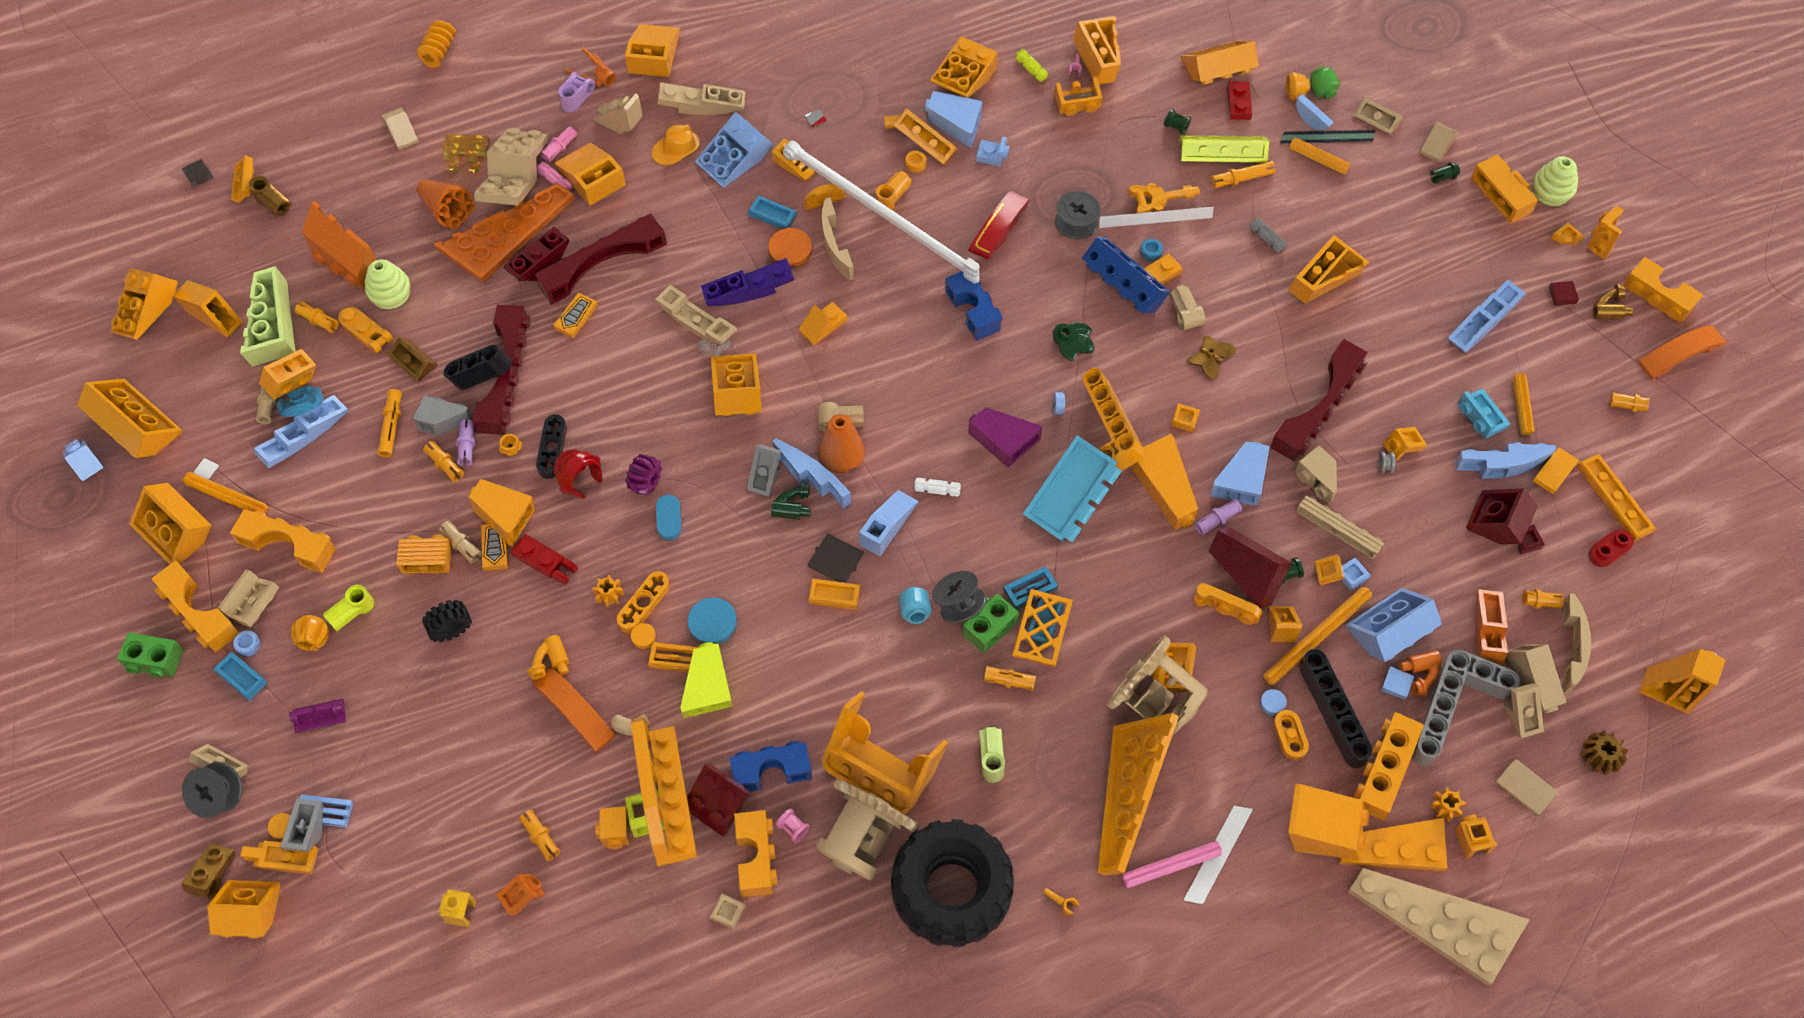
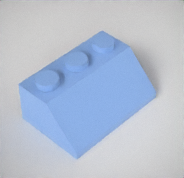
M1401 588L1348 622L1346 627L1370 656L1385 662L1394 658L1397 653L1405 648L1412 646L1423 636L1432 633L1435 628L1442 625L1434 599Z

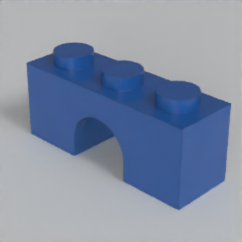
M963 271L945 278V292L955 307L963 304H970L975 307L966 312V325L976 341L1000 331L1003 319L1002 314L998 308H994L992 305L991 297L987 291H983L980 280L978 283L970 282L963 277Z
M792 741L782 747L767 746L757 752L742 751L730 757L733 779L750 790V792L762 790L761 776L769 768L781 769L786 775L787 784L812 779L806 742Z

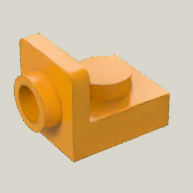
M1416 427L1395 429L1383 442L1388 453L1394 452L1395 461L1399 460L1405 453L1422 451L1427 446Z

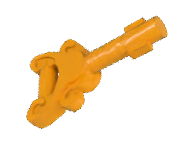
M1149 183L1147 187L1131 185L1128 189V194L1137 200V214L1163 211L1167 200L1183 197L1192 199L1195 195L1200 194L1198 186L1192 187L1188 185L1183 186L1179 190L1165 192L1161 187H1157L1156 184ZM1144 196L1151 200L1150 204H1147Z

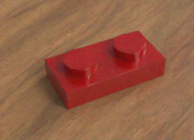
M1229 81L1227 90L1230 120H1251L1250 82Z

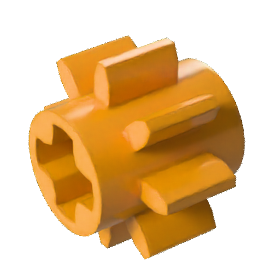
M610 575L607 578H598L597 587H592V591L596 595V602H603L606 604V607L614 603L619 604V596L624 595L623 588L620 587V580L616 579L614 581Z
M1446 787L1442 794L1436 792L1433 795L1436 801L1430 805V808L1435 809L1437 813L1436 818H1446L1447 822H1450L1453 819V815L1459 818L1463 814L1459 808H1462L1466 802L1461 801L1459 791L1455 793L1449 791V788Z

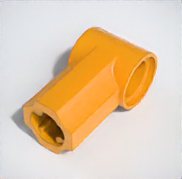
M903 171L896 172L886 184L877 187L876 200L893 211L895 202L911 186L912 180L908 177L907 173Z

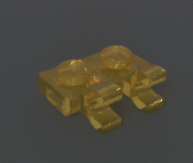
M446 134L442 151L444 156H446V163H449V172H458V158L460 156L468 157L467 163L470 164V173H479L480 157L487 158V151L490 145L489 136Z

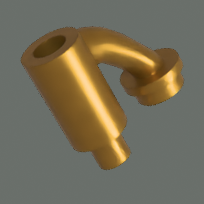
M1615 284L1612 290L1598 298L1592 311L1594 319L1623 320L1625 316L1633 315L1632 307H1625L1624 304H1607L1611 299H1614V301L1624 299L1626 295L1625 286Z

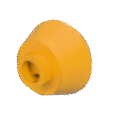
M1296 72L1288 74L1285 84L1287 98L1295 101L1302 94L1306 96V93L1310 91V80L1306 79L1305 75Z

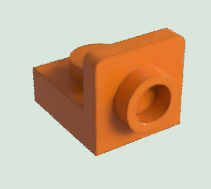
M532 874L516 875L496 894L509 916H516L534 898H542L545 895L541 888V882Z

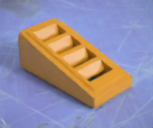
M783 139L772 150L773 162L807 182L816 172L810 167L804 172L801 171L807 165L800 161L795 166L799 162L798 159L789 161L784 156L783 150L790 141Z

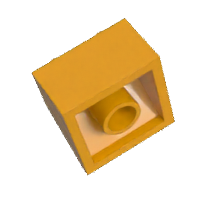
M227 880L207 906L210 935H221L222 937L247 936L252 939L264 937L274 921L281 887L280 882Z

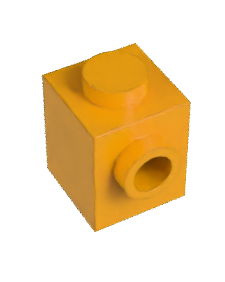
M626 806L599 809L600 823L595 824L596 838H600L603 846L609 849H620L623 845H630L629 817Z

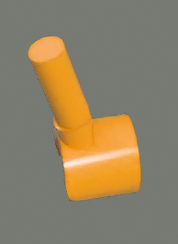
M1045 888L1043 894L1061 906V911L1066 916L1074 914L1067 909V903H1071L1074 907L1079 906L1075 898L1064 899L1048 888Z

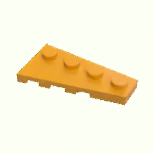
M1444 818L1364 831L1362 835H1366L1365 851H1360L1359 860L1339 857V864L1445 871L1447 869Z

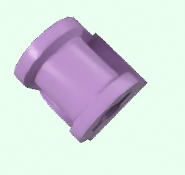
M572 72L565 83L558 89L561 108L565 112L578 110L581 104L593 93L595 81L591 78H583L577 72Z

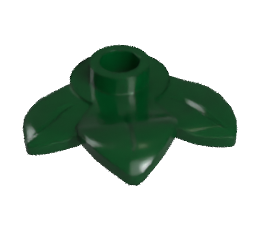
M1074 322L1070 325L1058 324L1054 328L1053 340L1059 345V351L1066 359L1073 361L1077 352H1094L1093 341L1088 336L1092 329L1088 325Z

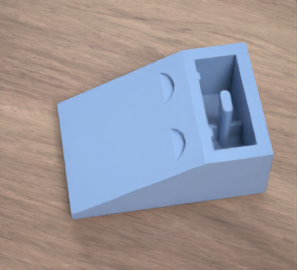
M735 112L695 162L722 187H726L759 163L774 144L745 118Z

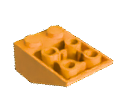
M639 24L629 39L625 53L628 73L669 77L680 28Z
M961 36L934 73L930 82L968 98L984 86L996 71L998 52Z
M591 142L554 163L589 206L626 186L622 168L611 155Z
M130 268L129 273L125 277L123 293L118 299L119 306L116 316L112 319L111 333L137 340L172 303L178 281Z

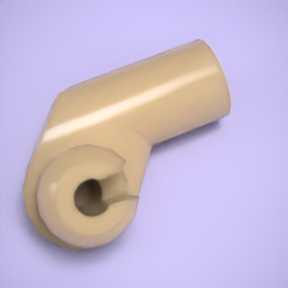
M642 714L641 716H639V717L645 716L646 722H647V726L650 725V722H649V720H648V718L646 717L645 714ZM622 715L612 717L611 725L616 732L628 736L632 735L631 719Z

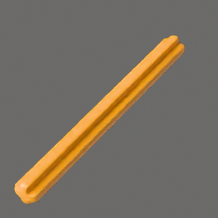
M1361 587L1264 673L1263 678L1266 682L1272 685L1276 684L1303 660L1307 651L1315 649L1372 598L1370 590L1367 587Z

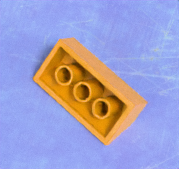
M124 378L85 382L77 406L88 417L93 419L101 429L105 430L117 443L125 448L131 456L135 458L155 456L181 434L182 429Z

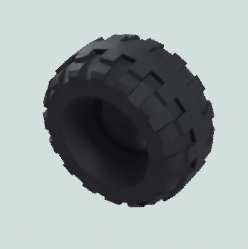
M952 819L950 822L938 820L929 823L927 827L921 830L917 829L909 836L905 844L901 845L892 867L891 892L899 917L916 936H921L928 940L929 943L938 946L951 945L953 948L963 947L965 944L975 941L977 943L986 938L1003 921L1013 897L1014 876L1012 863L1009 855L1003 849L1002 843L995 836L993 837L987 833L985 828L977 824L964 823L963 820ZM947 864H955L968 869L977 880L975 896L969 902L959 906H947L934 900L928 892L927 880L936 868Z

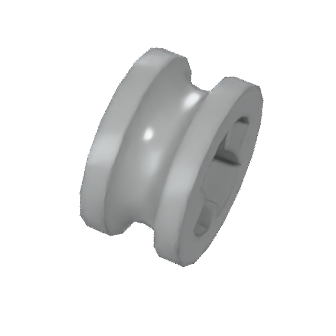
M1380 452L1378 459L1380 473H1385V471L1394 473V452H1389L1388 455L1385 452Z

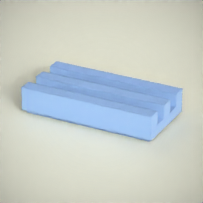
M301 794L300 799L322 801L323 805L346 808L342 810L323 807V814L343 816V820L323 817V825L347 828L354 804L351 800Z

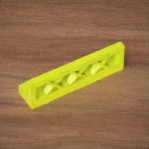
M1180 135L1179 138L1181 143V161L1268 162L1269 140L1266 137Z

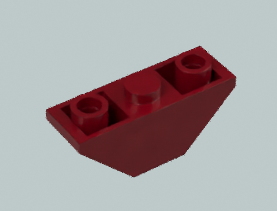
M552 227L503 267L518 281H536L535 273L558 262L562 258L569 243V238L557 228Z

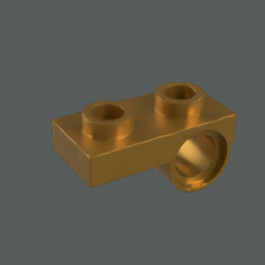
M209 843L181 882L183 890L187 893L212 900L220 889L221 876L235 857L234 850Z

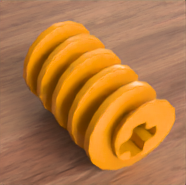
M433 21L420 47L417 49V56L420 61L428 67L438 68L444 60V55L447 54V49L450 48V43L453 42V37L456 36V29L447 22Z

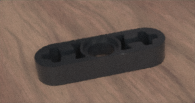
M558 414L550 415L544 421L536 467L539 475L545 479L555 477L554 464L558 456L563 453L567 426L564 418ZM555 423H559L555 430L556 435H553L552 427L555 426ZM550 442L558 444V447L553 451L545 449L546 445ZM547 458H550L552 466L545 470L544 467H547L548 464Z

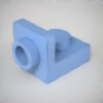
M1002 137L1001 143L981 140L976 162L1001 167L1003 159H1007L1010 146H1006L1007 137Z

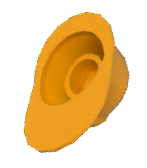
M673 125L668 128L665 137L654 145L652 157L660 165L676 164L698 149L700 139L691 131L689 125Z

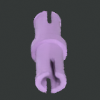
M465 419L459 421V437L456 439V446L458 447L457 464L460 466H464V458H466V466H470L473 463L472 451L475 447V439L473 438L474 425L472 420L469 419L467 428L465 426Z
M1233 498L1220 508L1212 509L1209 515L1195 522L1194 526L1197 532L1203 536L1218 525L1223 526L1226 524V520L1240 513L1242 507L1238 500Z

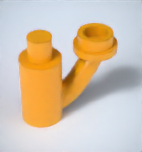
M552 635L547 637L536 650L532 667L527 670L528 676H531L533 680L540 679L546 675V667L544 664H541L546 654H548L553 669H557L561 676L569 673L567 667L569 659L560 636Z

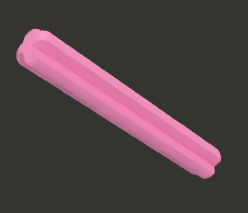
M1214 841L1126 872L1122 875V880L1126 888H1130L1216 858L1221 855L1222 849L1220 844Z

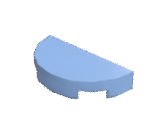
M1303 94L1297 98V112L1308 126L1316 130H1325L1333 123L1328 116Z

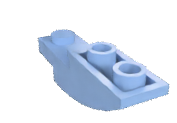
M1515 442L1508 444L1503 452L1499 450L1476 451L1468 449L1460 452L1455 461L1456 470L1480 471L1481 479L1517 476L1545 464L1554 454L1556 445H1546L1545 443L1534 445Z

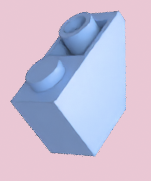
M75 439L64 446L65 451L62 452L64 458L82 481L103 469L102 464L83 439L79 442Z

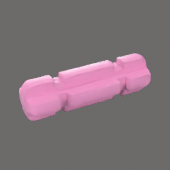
M541 162L537 166V172L553 185L559 183L567 190H572V183L547 163Z

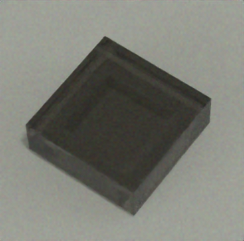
M202 159L182 168L193 187L213 178Z

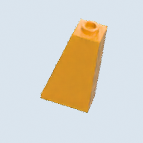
M1170 433L1143 447V457L1130 467L1174 530H1177L1181 527L1187 528L1195 522L1198 506L1175 439Z

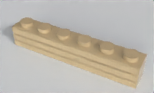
M1306 495L1298 506L1296 513L1372 560L1376 558L1384 545L1380 538L1370 535L1367 530L1357 527L1354 522L1344 519L1341 514L1331 511L1328 506L1318 503L1313 497Z

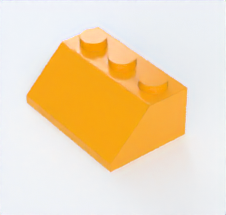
M1237 40L1181 55V59L1192 80L1201 82V85L1212 83L1213 78L1220 77V79L1233 77L1232 73L1239 72V74L1250 73L1252 68L1259 66L1255 41Z
M169 483L144 486L129 522V525L169 565L174 561H177L179 564L204 545L212 526Z

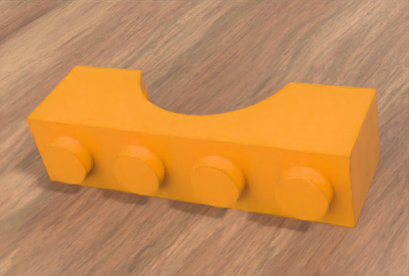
M244 509L230 531L237 544L256 551L273 542H289L294 545V557L300 566L319 573L324 572L336 551L328 535L321 532L317 534L312 533L301 525H296V527L289 525L285 520L278 517L275 519L269 518L258 510L252 512Z
M174 561L151 578L157 585L153 590L162 600L168 598L171 601L167 606L176 616L180 614L184 616L185 619L181 622L190 632L197 631L199 635L195 638L205 649L210 646L216 653L239 634L218 608L210 611L192 609V597L198 586L177 561Z

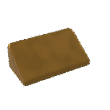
M400 336L387 354L418 382L438 365L410 339Z

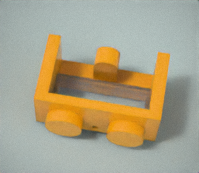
M1097 77L1092 78L1091 87L1081 88L1080 82L1074 81L1071 84L1070 90L1062 91L1060 82L1055 84L1053 97L1056 99L1059 115L1073 116L1077 112L1085 110L1088 113H1092L1101 108L1103 97Z

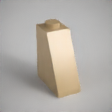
M1524 644L1508 650L1506 661L1510 669L1518 674L1520 678L1519 686L1531 683L1539 686L1543 713L1554 712L1558 710V705L1567 703L1548 644Z

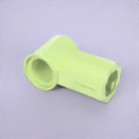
M986 727L979 731L982 776L986 781L995 783L1002 780L1005 772L1002 731L995 727ZM996 764L999 768L990 770L987 766Z

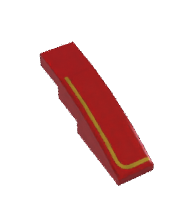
M1009 191L986 220L968 251L988 260L1006 241L1008 232L1015 226L1018 216L1028 206L1029 199Z

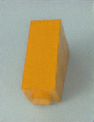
M187 280L174 293L173 298L187 313L227 338L243 323L214 289Z
M480 479L476 487H472L469 493L472 510L486 524H489L509 546L513 547L535 511L532 496Z

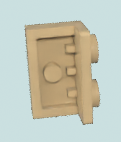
M245 570L218 609L232 622L252 627L280 587L272 581L258 578L250 570Z

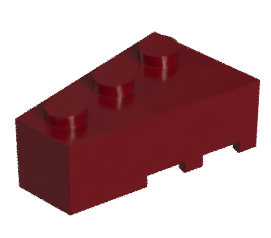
M1232 528L1218 530L1209 549V553L1259 608L1272 605L1292 562Z

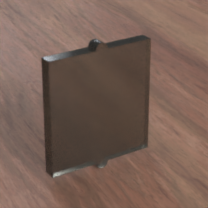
M827 534L820 546L815 548V554L809 561L808 567L837 582L846 583L852 572L857 570L856 566L864 555V551Z

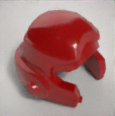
M576 449L567 450L560 454L554 464V474L560 487L559 490L563 494H573L581 499H585L586 496L572 487L573 480L588 465L593 479L599 483L603 482L602 464L599 456L593 455L588 451Z

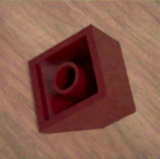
M1525 488L1482 490L1466 528L1468 531L1500 545L1522 544L1538 506Z

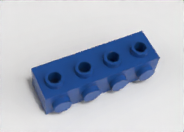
M1096 237L1082 257L1088 263L1086 266L1091 271L1100 273L1105 283L1115 286L1119 290V295L1134 302V307L1143 314L1155 313L1171 292L1107 237Z

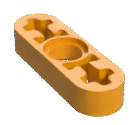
M656 571L651 573L618 613L617 623L622 632L631 633L636 625L643 623L669 591L670 582L664 572ZM662 580L663 586H654L655 581L659 583ZM642 597L650 599V603L646 607H639L637 601ZM632 617L633 623L628 622L625 625L624 619H630Z

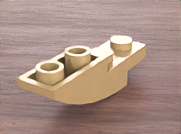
M660 82L658 104L677 107L680 114L723 115L744 110L745 91L703 84V89Z

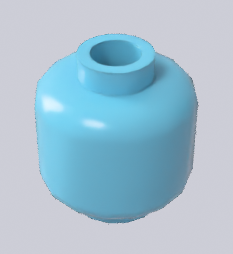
M910 587L899 595V609L905 621L919 624L931 615V601L925 589Z

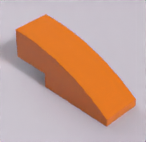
M1478 589L1475 618L1476 655L1503 666L1508 654L1505 636L1508 624L1503 592Z

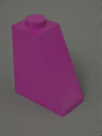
M985 407L982 411L975 412L970 417L968 433L1009 468L1041 440L1042 427L1038 424Z

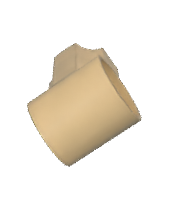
M1181 285L1172 290L1169 296L1177 311V321L1181 330L1184 331L1205 325L1206 317L1204 310L1200 305L1197 306L1189 288Z
M824 402L818 406V428L822 432H825L830 418L837 414L848 416L855 427H864L863 405L838 406L833 402Z

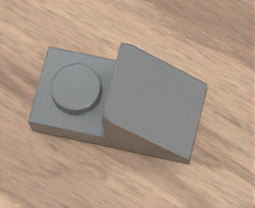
M761 444L756 446L747 487L748 491L768 497L771 495L781 472V467H778L781 450Z

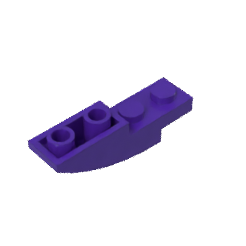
M787 258L747 274L743 270L737 271L701 285L707 306H721L743 303L775 294L776 287L792 282L795 279Z

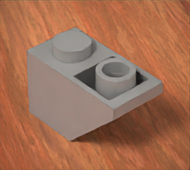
M428 396L423 397L413 417L419 431L437 436H442L458 429L459 421L465 419V425L468 424V419L472 420L470 412L465 405L461 403L454 404L446 402L439 397L432 398Z

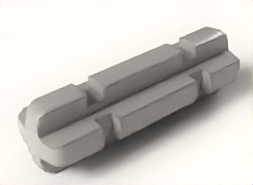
M1260 218L1253 220L1250 228L1255 233L1259 232L1258 235L1270 246L1273 245V249L1276 252L1281 253L1286 249L1287 243L1282 238L1279 239V235L1269 226H1264L1265 223Z

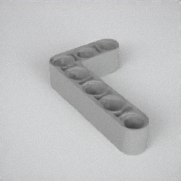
M1463 650L1452 651L1443 663L1422 721L1424 727L1412 755L1413 760L1421 766H1429L1437 758L1446 738L1463 685L1498 699H1507L1511 696V689L1517 688L1520 684L1518 674L1511 669ZM1452 662H1456L1461 668L1455 667ZM1476 671L1481 672L1485 678L1480 677ZM1501 681L1507 683L1509 687L1502 685ZM1444 683H1449L1453 689H1449ZM1437 704L1444 706L1446 711L1439 709ZM1429 726L1436 727L1439 732L1432 731ZM1422 747L1429 749L1431 755L1424 753Z

